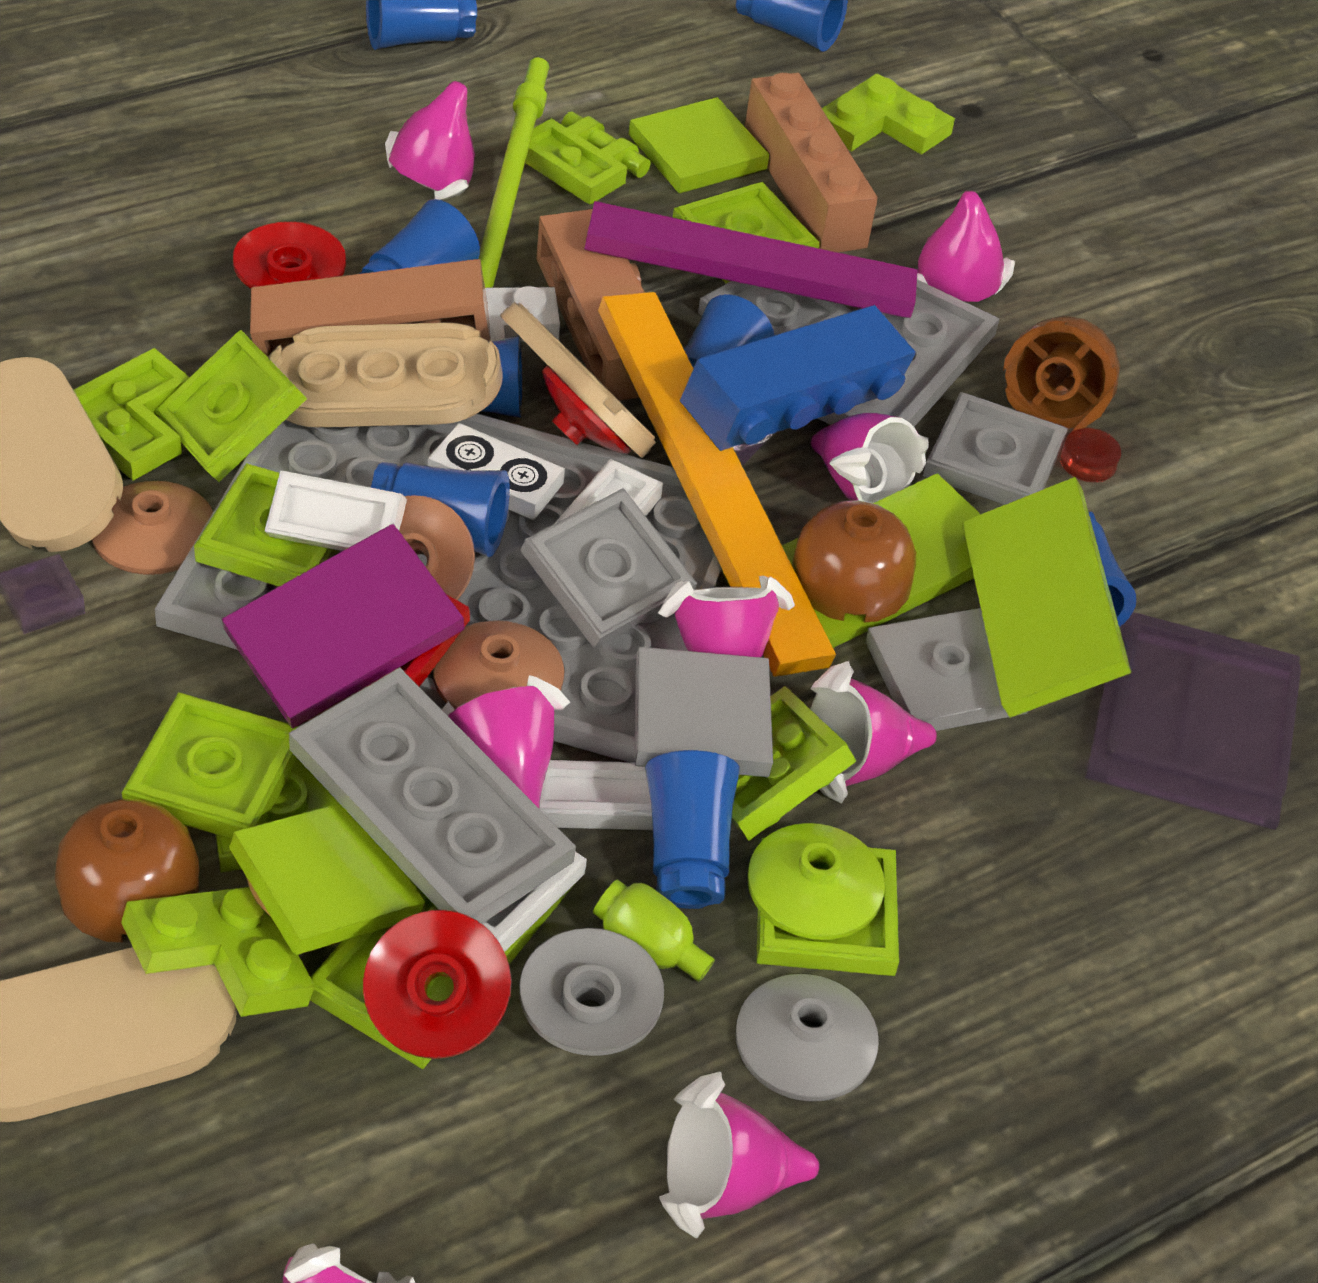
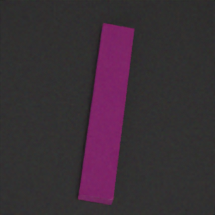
M594 201L584 248L587 251L862 309L875 305L881 313L911 318L916 303L918 269Z

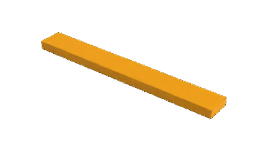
M647 292L603 296L598 312L730 587L761 588L759 576L764 575L776 579L792 595L795 606L789 611L779 607L769 640L763 652L764 658H769V668L773 676L777 677L830 668L836 653L733 447L720 451L680 402L693 367L656 293Z

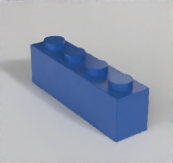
M873 305L697 359L680 402L720 451L743 443L751 445L772 433L790 427L791 429H799L814 419L832 413L840 415L848 412L856 405L877 398L879 400L890 398L903 386L906 379L904 374L916 352L881 311Z

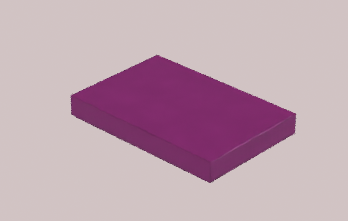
M394 523L221 619L225 632L292 729L465 629L463 616Z

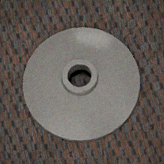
M584 928L555 935L535 949L522 970L519 994L525 1017L533 1029L546 1041L568 1052L600 1056L626 1050L643 1040L651 1032L662 1012L664 982L657 964L639 944L612 931ZM593 1000L601 1006L589 1007L582 1005L580 1002Z
M785 975L762 984L745 1000L738 1015L736 1025L737 1048L742 1061L750 1073L770 1090L782 1096L801 1101H826L851 1092L867 1078L878 1053V1031L866 1005L848 988L833 980L816 975ZM801 1021H811L821 1027L810 1028Z

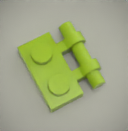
M572 111L564 116L561 124L550 118L533 129L525 161L526 164L589 205L626 184L627 171L638 178H642L646 175L651 165L649 159L639 154L637 145L626 138H614L605 132L604 125L590 116L583 118Z

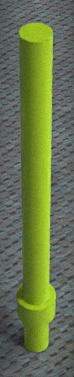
M539 57L530 60L525 81L518 86L513 102V110L516 115L480 248L479 259L481 260L485 288H493L534 125L536 119L542 116L547 100L544 86L549 71V63Z

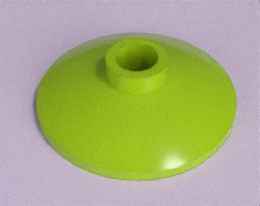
M794 824L771 833L756 847L748 868V888L759 911L778 928L795 936L811 940L840 939L862 930L877 915L885 892L884 874L873 852L855 836L839 828L824 824ZM813 866L821 867L825 870H819L814 868Z

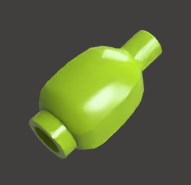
M617 879L604 892L593 910V914L603 920L604 930L621 934L639 944L649 953L659 969L677 966L697 982H700L715 962L713 957L693 943L692 926L683 912L649 885L634 883L627 887Z

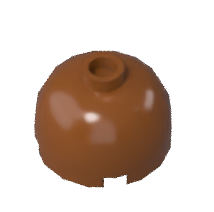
M1063 315L1042 320L1021 334L1006 356L1004 370L1006 369L1005 379L1007 387L1005 392L1009 403L1016 411L1064 426L1068 429L1073 428L1072 431L1084 429L1102 416L1116 394L1120 364L1115 346L1102 329L1083 318Z
M859 500L841 501L820 510L802 528L797 540L792 567L813 609L829 618L844 621L845 613L853 615L866 614L864 623L877 622L897 613L909 599L916 568L917 552L906 525L894 513L873 503Z
M122 798L98 804L77 818L59 844L55 882L64 915L82 933L106 942H123L122 934H126L121 921L126 903L128 901L198 893L199 859L187 827L164 807L143 799Z

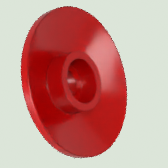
M276 222L255 228L238 241L233 252V266L238 278L251 289V287L343 276L346 268V253L341 242L334 235L320 227L302 222Z
M548 365L542 370L547 388L560 411L552 421L570 440L578 446L585 438H588L614 452L628 455L632 451Z
M447 910L420 912L393 925L378 940L371 951L363 977L364 1002L369 1017L376 1029L396 1048L417 1057L430 1059L454 1057L481 1044L501 1022L511 995L510 966L497 938L477 920L467 915ZM445 976L453 980V992L447 999L434 1001L428 997L427 989L433 979Z

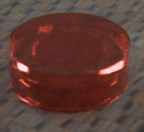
M1094 428L1077 429L1066 437L1060 457L1061 464L1070 475L1086 482H1103L1115 474L1121 458V447L1111 435Z

